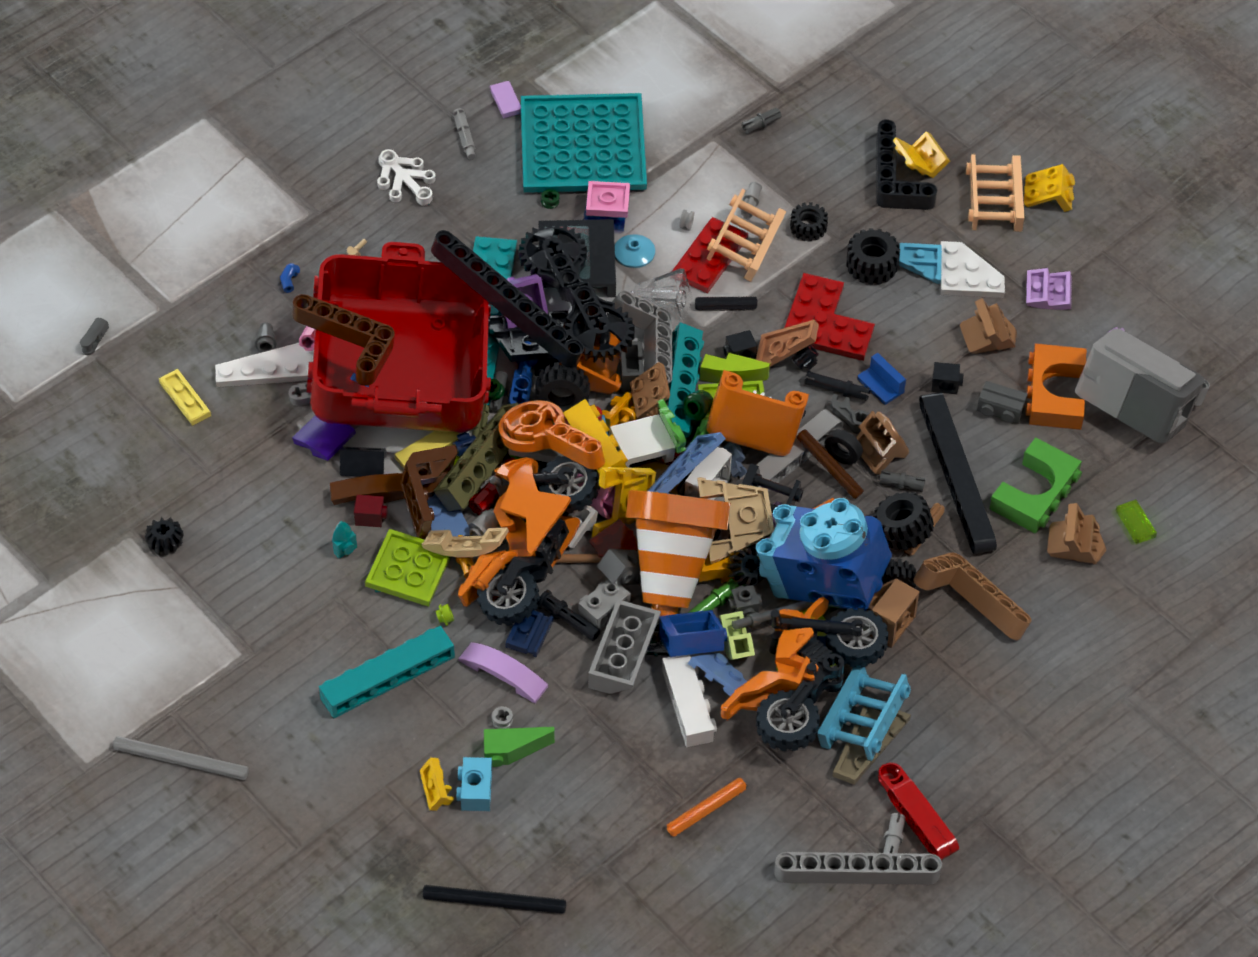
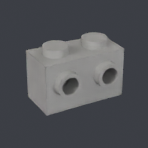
M609 579L606 582H601L591 594L581 598L579 601V615L601 630L608 624L617 599L630 603V592L620 584H613Z

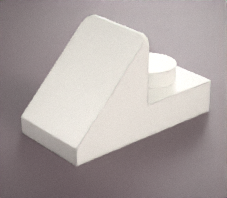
M586 505L584 510L579 512L576 510L574 513L568 514V517H576L580 520L577 532L568 545L570 548H575L586 531H593V524H596L598 511L593 507Z

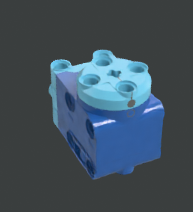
M837 498L831 503L821 505L816 509L787 504L777 506L773 510L776 527L770 538L762 539L756 544V551L760 559L759 572L761 577H767L773 595L777 598L812 603L821 597H825L829 601L828 606L844 609L853 608V610L863 608L866 611L874 594L883 587L882 577L892 557L881 522L875 517L864 516L857 506L850 504L845 498Z

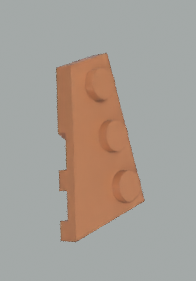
M812 320L762 334L756 360L770 363L771 367L816 342L819 324Z

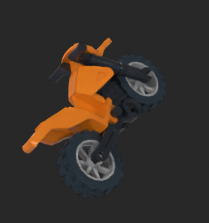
M825 597L815 601L805 614L798 610L790 609L772 610L770 613L772 618L771 626L775 629V632L771 634L769 652L776 654L775 664L778 672H760L734 690V693L721 705V717L729 720L740 709L757 711V732L759 736H762V741L765 744L769 743L771 748H780V751L786 752L790 749L797 751L800 747H807L809 742L812 743L814 741L815 734H818L819 710L817 705L814 706V703H816L824 690L837 692L842 688L844 665L867 667L868 664H875L878 658L881 659L884 656L888 643L886 623L882 622L883 619L879 615H874L873 611L869 610L867 612L863 608H858V610L849 608L845 612L840 611L830 621L829 619L818 620L828 609L829 601ZM818 632H825L826 636H818ZM872 634L874 640L867 638V636ZM833 678H836V679H837V681H835V680H833L832 682H829V681H828V679H830V680H832ZM777 714L780 718H772V716ZM773 724H781V725L779 726V728H777V727H775Z

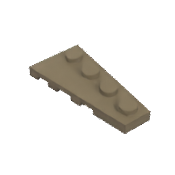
M864 706L860 716L877 720L882 710ZM898 711L882 741L880 751L875 754L872 761L867 760L863 746L847 742L833 771V777L855 785L909 722L911 714ZM855 724L851 734L868 738L872 728Z

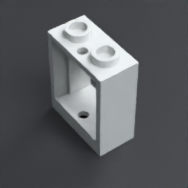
M719 447L712 451L694 468L685 480L684 496L700 498L697 478L699 477L706 478V480H719L728 483L731 475L732 454L726 449Z

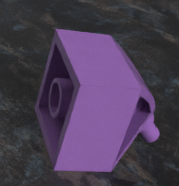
M535 274L515 279V277L507 279L548 314L541 277ZM504 316L505 326L508 329L517 327L512 321H510L506 316Z

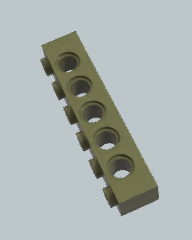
M518 403L503 405L435 488L434 493L448 511L465 509L473 495L480 491L481 485L492 476L493 470L504 461L503 458L509 452V448L501 440L499 422L502 416L511 408L519 405Z

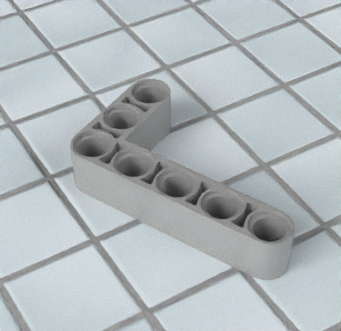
M625 290L621 291L612 302L615 303V309L622 307V313L628 312V318L633 319L635 327L644 330V372L660 362L664 364L669 384L672 381L671 314L666 309Z

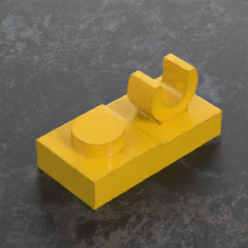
M430 757L419 771L429 810L437 811L442 804L450 805L455 798L447 796L452 787L444 785L443 770L440 766L439 758Z

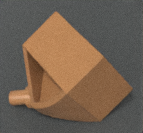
M898 579L883 584L881 590L874 594L866 610L867 612L869 610L873 611L874 615H879L883 619L882 622L886 623L888 631L887 646L891 648L916 617L920 593Z

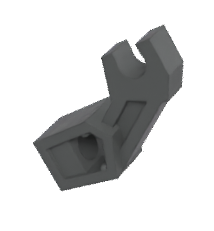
M833 394L830 405L832 412L852 429L853 433L859 434L861 432L859 426L870 412L859 409L854 412L850 407L849 397H846L844 402H838V395Z

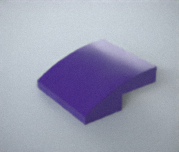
M315 415L292 439L296 445L310 449L313 456L328 461L356 434V431L349 425L323 422Z

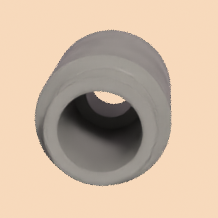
M485 510L469 524L471 536H484L488 528L500 527L494 510Z

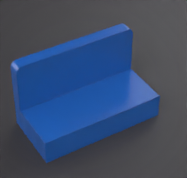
M879 353L871 356L870 368L860 373L857 378L865 387L871 388V393L885 405L905 392L906 379Z

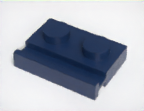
M533 610L531 612L532 615L528 619H522L523 622L519 624L517 622L514 623L505 642V647L524 654L530 653L533 654V657H537L552 626L553 616L547 617L544 616V613Z

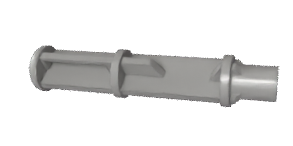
M458 108L454 110L453 116L463 151L467 154L468 159H474L476 157L474 152L475 145L465 111Z

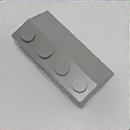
M617 599L588 673V688L608 694L633 688L661 611Z

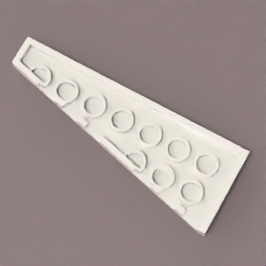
M299 343L217 364L215 365L216 386L228 387L307 381L309 362H313L314 350L305 351Z

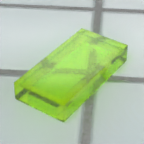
M1136 499L1116 506L1117 514L1136 544L1156 538V530Z

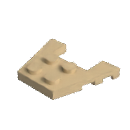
M702 477L697 478L700 498L724 497V502L731 503L728 521L730 539L712 541L709 549L710 564H714L738 550H743L771 536L774 525L768 489L743 484H729L719 480L711 481Z

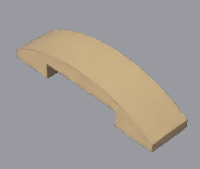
M488 528L484 536L453 537L450 530H431L422 543V547L445 556L475 557L487 554L498 548L509 530L508 528Z

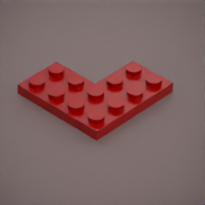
M803 273L784 328L815 320L819 324L816 342L811 344L815 349L864 361L875 324L835 314L844 289V282Z

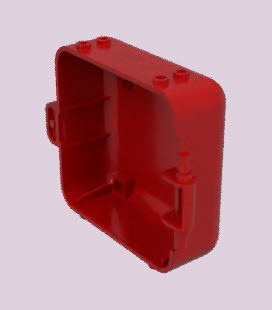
M387 242L382 247L381 257L337 254L326 258L320 265L319 276L314 277L313 297L389 325L394 329L395 335L394 347L375 382L366 387L350 380L353 373H356L357 360L364 347L315 329L313 362H309L306 393H311V408L316 417L326 423L453 433H465L474 429L481 420L484 404H488L491 378L487 377L488 318H490L491 304L442 262L425 261V249L419 244Z

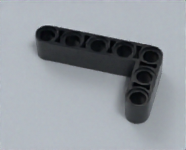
M881 120L878 123L876 136L877 205L882 208L930 210L934 208L937 196V187L929 182L896 181V145L893 142L896 138V124L892 120Z

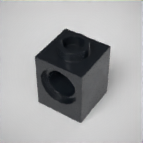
M750 330L726 336V342L723 346L726 358L728 353L756 359L757 344Z
M934 362L931 392L957 394L958 386H963L964 373H960V364Z

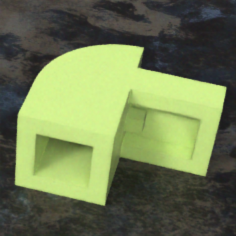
M743 611L719 615L721 625L727 631V641L724 642V650L729 660L755 655L751 632L747 633L746 627L734 630L732 627V621L744 618Z

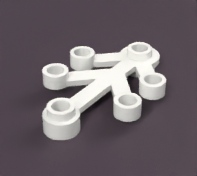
M390 149L381 152L378 160L383 168L381 176L377 180L378 188L387 190L390 187V179L388 177L391 169L396 173L393 188L389 192L390 201L395 203L401 201V187L404 182L416 194V201L420 205L426 206L430 204L433 199L432 190L428 187H420L412 178L423 179L425 183L432 184L436 180L435 172L432 170L421 171L424 168L421 158L398 157L396 152ZM400 165L411 166L412 169H403Z

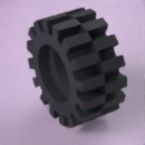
M806 202L802 203V207L797 205L796 209L793 208L791 213V233L793 235L796 234L795 237L798 239L801 236L803 241L806 238H809V241H812L813 238L819 240V236L823 237L827 231V211L825 212L823 207L819 209L820 205L817 203L815 206H813L812 202H809V205H806ZM810 219L815 221L816 223L805 224L802 221Z
M891 559L882 577V582L885 584L898 579L915 589L916 584L913 578L916 575V568L906 560L902 562V559H898V561Z

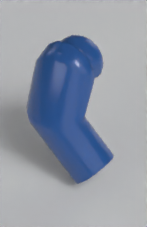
M294 263L286 265L280 276L283 290L286 293L294 290L291 278L292 276H298V273H300V267L294 265Z

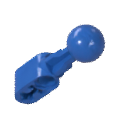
M539 360L516 362L518 369L513 374L507 404L516 402L521 404L529 401L533 374L530 371L531 367L535 366Z

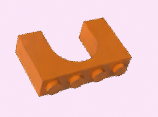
M1035 344L1034 351L1029 352L1028 364L1032 365V369H1028L1027 381L1031 382V386L1028 385L1027 398L1030 399V403L1026 405V416H1029V425L1081 430L1084 419L1085 400L1053 395L1044 387L1043 382L1056 376L1080 378L1086 364V348Z

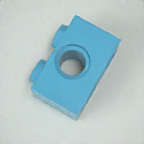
M463 757V766H458V781H462V786L457 787V801H461V810L490 811L492 758Z

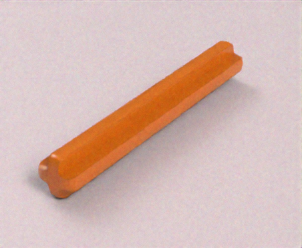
M737 778L668 823L666 828L671 836L678 835L745 791L746 783L742 778Z

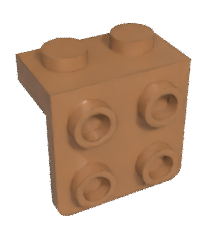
M656 363L630 382L636 417L642 419L659 414L657 401L661 399L666 401L670 397L664 364Z

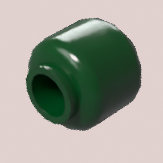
M697 390L687 395L682 404L685 415L689 419L697 421L708 417L713 397L704 390Z

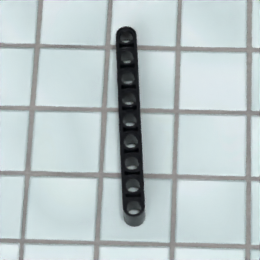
M446 230L436 233L431 247V253L434 257L562 365L569 368H574L578 365L584 352V345L452 233Z
M942 392L919 396L920 409L970 549L973 554L995 551L997 549L995 534Z

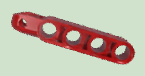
M896 763L883 764L878 770L880 784L888 793L890 801L898 812L906 817V823L930 854L937 855L941 860L959 851V844L955 836L902 767Z

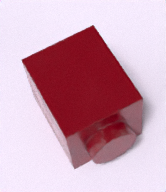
M357 495L354 508L355 526L382 528L383 519H387L388 506L384 505V497Z

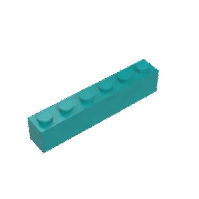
M441 625L434 629H428L424 634L414 639H408L404 644L394 649H388L382 655L374 659H368L362 665L354 669H348L334 679L326 680L319 686L320 699L334 719L455 658L454 644Z

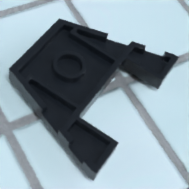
M568 310L550 311L549 316L565 328ZM504 315L490 316L488 318V330L511 362L554 359L551 354L520 328L506 329Z

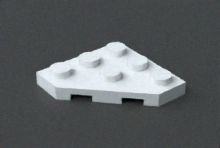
M941 241V295L1004 298L1005 281L1004 276L962 242Z

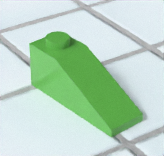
M554 727L484 729V757L492 758L493 767L509 765L555 743Z

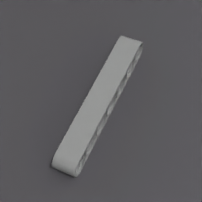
M783 852L776 857L774 875L778 881L783 883L935 884L939 880L942 861L935 854ZM782 866H788L790 868L783 869ZM812 866L814 869H807L805 867ZM834 866V867H837L838 869L833 870V869H831V868H829V867ZM853 867H860L862 870H856ZM878 867H884L887 870H880ZM903 867H907V868H909L910 870L906 871V870H903L902 868H903ZM926 868H933L934 871H929Z

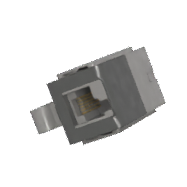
M1113 329L1093 344L1075 393L1154 441L1166 443L1185 428L1194 405H1202L1210 383L1197 372L1127 332Z

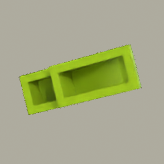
M728 353L726 359L705 354L700 367V380L719 383L723 370L738 374L743 381H765L769 378L770 363Z

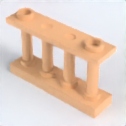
M971 154L970 163H966V175H970L971 209L968 211V222H972V230H977L978 220L1010 221V223H1013L1014 231L1022 232L1024 203L1021 156L1012 155L1011 164L999 166L976 165L975 154ZM976 173L1007 174L1011 179H1008V181L977 180ZM977 189H1008V192H1011L1012 195H1009V197L978 196ZM978 204L1009 205V207H1012V210L1010 212H978Z
M742 189L739 195L734 194L729 204L732 206V209L717 239L712 238L707 247L710 253L706 259L711 260L713 254L717 252L744 266V269L747 270L744 279L751 282L787 211L779 208L775 215L772 213L770 215L741 200L746 191ZM737 207L767 222L766 225L769 228L761 229L734 215ZM731 222L758 236L762 241L761 244H754L727 230L729 223ZM722 237L752 252L751 254L755 255L754 258L747 259L720 245Z

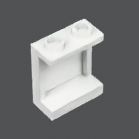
M659 414L610 426L608 436L613 435L619 444L616 450L620 451L622 449L628 459L625 463L627 468H629L630 464L662 456L665 463L671 462L674 459L676 447Z

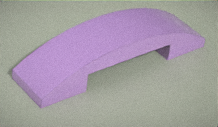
M471 642L458 658L459 662L478 672L479 669H482L515 687L517 694L533 703H536L548 688V684L525 665L489 646Z

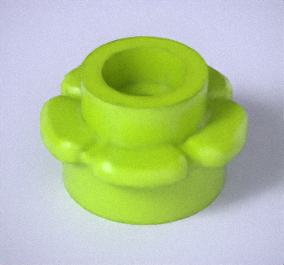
M440 604L439 610H436L437 618L440 623L444 622L448 626V623L454 621L453 613L449 604L443 606Z

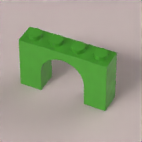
M1035 437L1024 452L1022 465L1044 476L1050 482L1052 488L1043 494L1032 495L1002 482L991 497L989 509L1036 534L1040 527L1044 528L1046 526L1050 513L1057 511L1061 502L1060 499L1067 497L1071 490V484L1078 482L1082 471H1080L1082 461Z

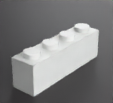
M690 655L662 658V673L686 748L713 742L717 726L715 719L710 718L709 715L711 712L709 701L703 697L704 685L702 680H698L696 675L698 674V667L693 668L688 664L691 659Z

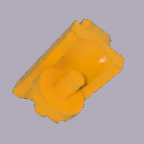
M628 392L623 397L615 396L611 400V411H602L608 428L638 419L632 401V393Z

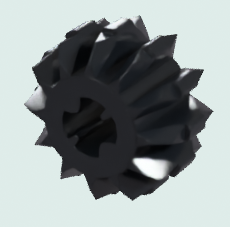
M161 516L160 521L153 520L152 525L147 526L145 540L150 550H155L158 555L162 551L168 555L170 550L176 552L177 546H182L184 533L178 521L173 522L171 517L164 520Z
M747 548L744 551L738 550L735 552V555L730 556L731 564H728L726 568L732 572L728 577H735L734 584L741 583V586L744 587L749 585L755 586L759 580L764 578L761 577L759 572L760 559H758L756 551L752 552L751 549Z

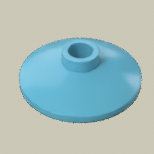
M637 234L626 235L615 244V258L626 267H643L654 259L655 246L645 236Z

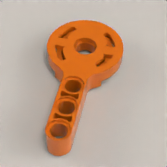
M541 400L521 403L508 410L499 422L501 440L506 447L513 451L525 453L552 449L588 469H598L605 464L601 442L566 424L563 411L554 403Z

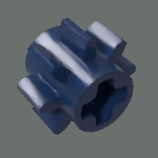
M466 432L457 435L458 441L453 442V445L456 446L458 458L464 454L476 439L475 435L470 436Z

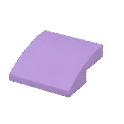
M1048 268L1027 270V306L1053 310L1071 309L1072 276L1070 271L1049 273Z

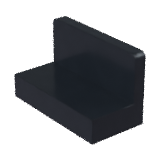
M343 446L340 449V476L362 477L384 474L386 448Z

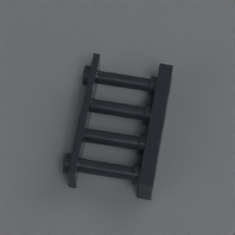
M750 463L742 482L743 485L761 486L789 496L786 504L790 506L800 502L804 491L799 480H796L793 488L762 478L759 466ZM770 503L771 513H773L777 505ZM729 527L727 530L721 531L717 541L730 539ZM753 544L747 548L751 549L752 552H755L756 544Z

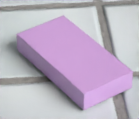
M509 81L490 85V91L503 118L521 114V105Z

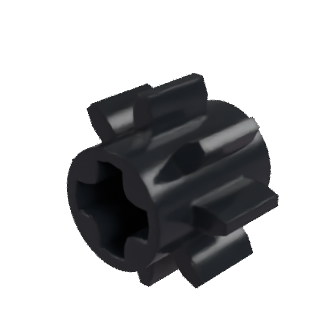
M810 344L794 353L795 355L792 357L794 363L800 369H804L807 366L811 370L817 364L818 359L816 357L819 354Z

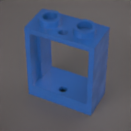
M712 610L659 617V638L670 657L724 650V642L727 641L726 628L722 627L720 619L715 616Z

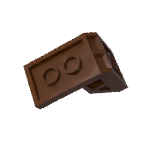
M455 445L413 452L406 461L400 483L417 538L425 540L429 531H431L434 512L432 508H429L427 501L429 497L434 495L435 488L454 466L458 453Z

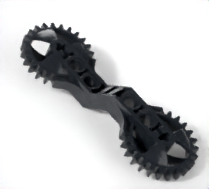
M548 223L546 228L540 224L539 230L533 227L532 233L526 232V238H521V244H519L521 266L525 267V272L531 271V275L537 274L543 282L556 287L561 299L570 302L572 310L566 318L565 329L584 345L582 355H585V361L591 357L594 363H596L598 358H601V361L605 363V358L613 361L614 355L621 358V351L627 353L628 347H632V340L635 339V325L633 324V319L628 318V312L622 313V307L615 309V303L605 301L596 296L590 282L581 280L579 275L585 267V260H587V245H585V239H581V233L575 234V228L567 230V225L560 228L559 223L555 227ZM541 239L544 241L542 251L533 244L535 240ZM610 333L621 341L618 345L613 346L609 344ZM594 346L600 347L599 350H595Z

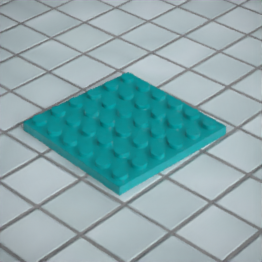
M642 93L521 96L523 193L543 192L547 189H553L557 192L588 191L589 181L630 183V190H647Z

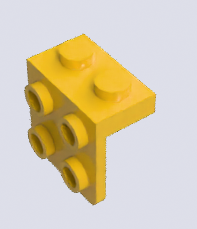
M925 132L913 145L897 137L893 140L896 145V151L906 158V165L912 170L917 169L923 176L926 174L934 178L950 162L941 147L928 132Z
M1064 164L1026 175L1024 190L1025 206L1030 207L1056 200L1064 212L1072 210V201H1074L1073 185H1075L1073 174L1068 172Z

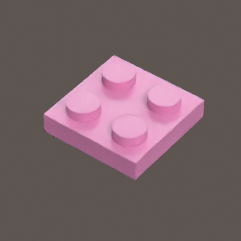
M589 181L586 216L628 218L630 183Z

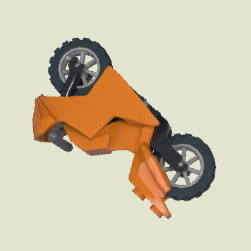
M557 456L554 461L550 460L546 464L547 467L543 468L541 473H538V462L528 457L509 461L501 465V467L494 469L496 476H491L489 482L496 487L500 496L494 508V514L500 527L508 528L509 530L506 535L509 551L503 550L479 556L476 563L471 566L465 583L461 584L458 591V596L463 606L467 607L477 599L484 615L491 622L494 620L498 625L503 623L506 626H511L515 622L519 624L523 622L522 619H528L532 615L531 612L536 610L538 606L537 601L540 599L537 583L544 581L548 573H553V566L561 558L580 525L578 518L561 515L564 511L567 513H574L576 510L578 512L582 511L586 505L590 506L593 503L592 500L594 498H597V491L600 490V486L598 485L599 476L596 469H588L565 456ZM578 473L583 475V477L576 478ZM584 482L582 487H579V485H577Z

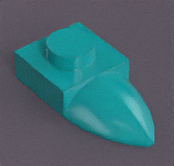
M340 521L334 530L332 538L333 551L339 559L344 555L351 554L357 548L356 534L351 530L348 523Z

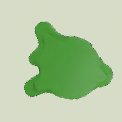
M664 399L658 400V411L676 447L675 452L677 454L686 450L684 447L686 445L685 436L680 426L675 422L672 423L671 418L675 416L667 407Z

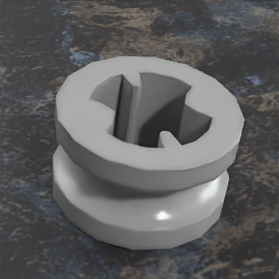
M687 210L682 211L680 228L685 226L688 230L691 229L694 220L693 211L690 213Z
M503 706L496 708L492 712L493 726L496 729L510 728L513 724L512 711ZM503 715L504 718L506 717V721H501L499 716Z

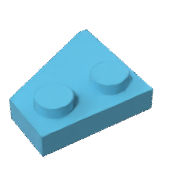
M899 244V266L934 283L941 284L942 245Z

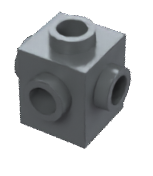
M753 585L739 586L736 589H731V599H728L730 613L743 611L744 618L748 614L759 613L762 600L760 594L755 592Z

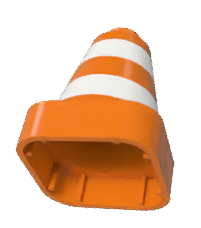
M629 490L626 518L636 519L642 599L644 603L652 604L651 609L661 611L660 616L678 614L679 607H689L716 530L728 529L731 503L659 492Z

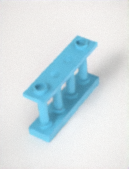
M861 665L853 667L818 730L817 735L821 747L830 749L834 741L837 740L863 746L867 760L872 761L875 754L880 751L882 741L901 705L910 695L911 687L907 676L902 674L897 684L870 678L866 668L861 667ZM868 686L891 692L888 701L885 702L862 696L860 693L863 688ZM857 704L882 710L877 720L850 713L853 706ZM847 722L872 728L868 738L840 730L843 724Z

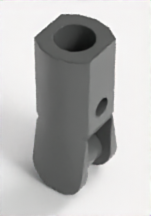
M96 318L87 333L82 337L80 345L83 347L82 352L85 355H91L95 352L99 342L109 329L108 321L103 318Z

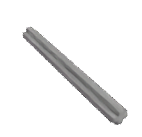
M120 736L115 737L113 742V748L118 751L236 779L246 780L249 773L247 766Z

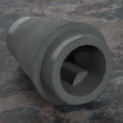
M262 323L260 325L255 341V346L261 353L273 350L276 347L273 326L270 323Z

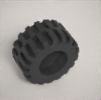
M869 228L868 231L865 229L860 230V234L855 233L853 238H850L847 248L846 267L849 274H853L852 277L854 279H860V282H868L870 285L889 281L890 277L893 278L898 270L900 257L899 242H896V238L890 236L889 232H882V229L873 230V228Z
M559 362L554 363L553 367L548 365L545 371L542 370L539 373V377H537L535 401L541 400L554 403L563 412L584 399L589 403V378L587 375H584L582 369L577 370V366L569 368L559 365ZM556 388H567L573 394L567 397H559L551 391Z
M915 492L894 493L895 495L888 496L885 501L879 503V506L874 510L873 517L881 522L890 549L894 548V550L898 551L903 549L904 551L911 547L915 548L918 544H923L925 539L931 536L930 532L934 530V521L928 504L923 496L917 495Z

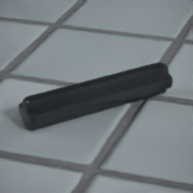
M757 297L695 298L696 310L756 309L758 305Z

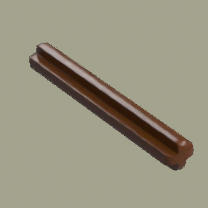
M806 429L802 430L797 435V439L854 499L861 496L864 490Z

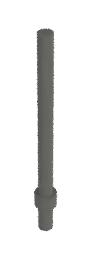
M802 601L777 608L776 610L804 611L813 603ZM772 610L748 614L745 618L732 621V627L734 630L747 626L751 628L759 626L761 622L772 620L770 614Z

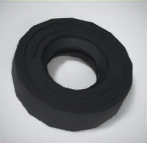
M840 429L832 430L824 441L827 452L835 460L843 464H855L863 454L861 443L847 431ZM838 443L844 445L849 451L843 449Z

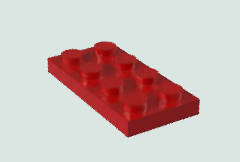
M714 217L709 220L672 270V278L707 294L710 292L732 261L717 252L713 254L711 260L706 259L710 253L707 250L712 238L717 239L725 222ZM730 224L728 225L727 230L746 240L748 239V232ZM722 237L719 243L735 253H738L742 247Z

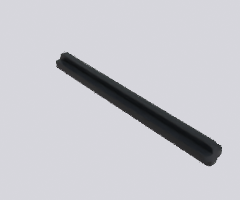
M424 885L422 892L423 898L429 900L560 914L565 913L567 905L565 899L435 885Z

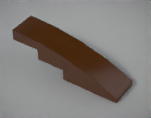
M403 473L369 475L331 482V501L334 505L356 500L357 495L383 496L384 504L405 499L400 483Z

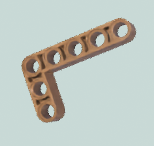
M951 552L924 560L913 578L914 583L924 590H931L949 584L1011 639L1020 640L1032 621L1031 617L957 553Z

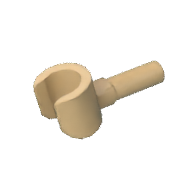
M363 239L355 247L349 246L347 248L348 255L361 256V253L358 251L367 243V240Z

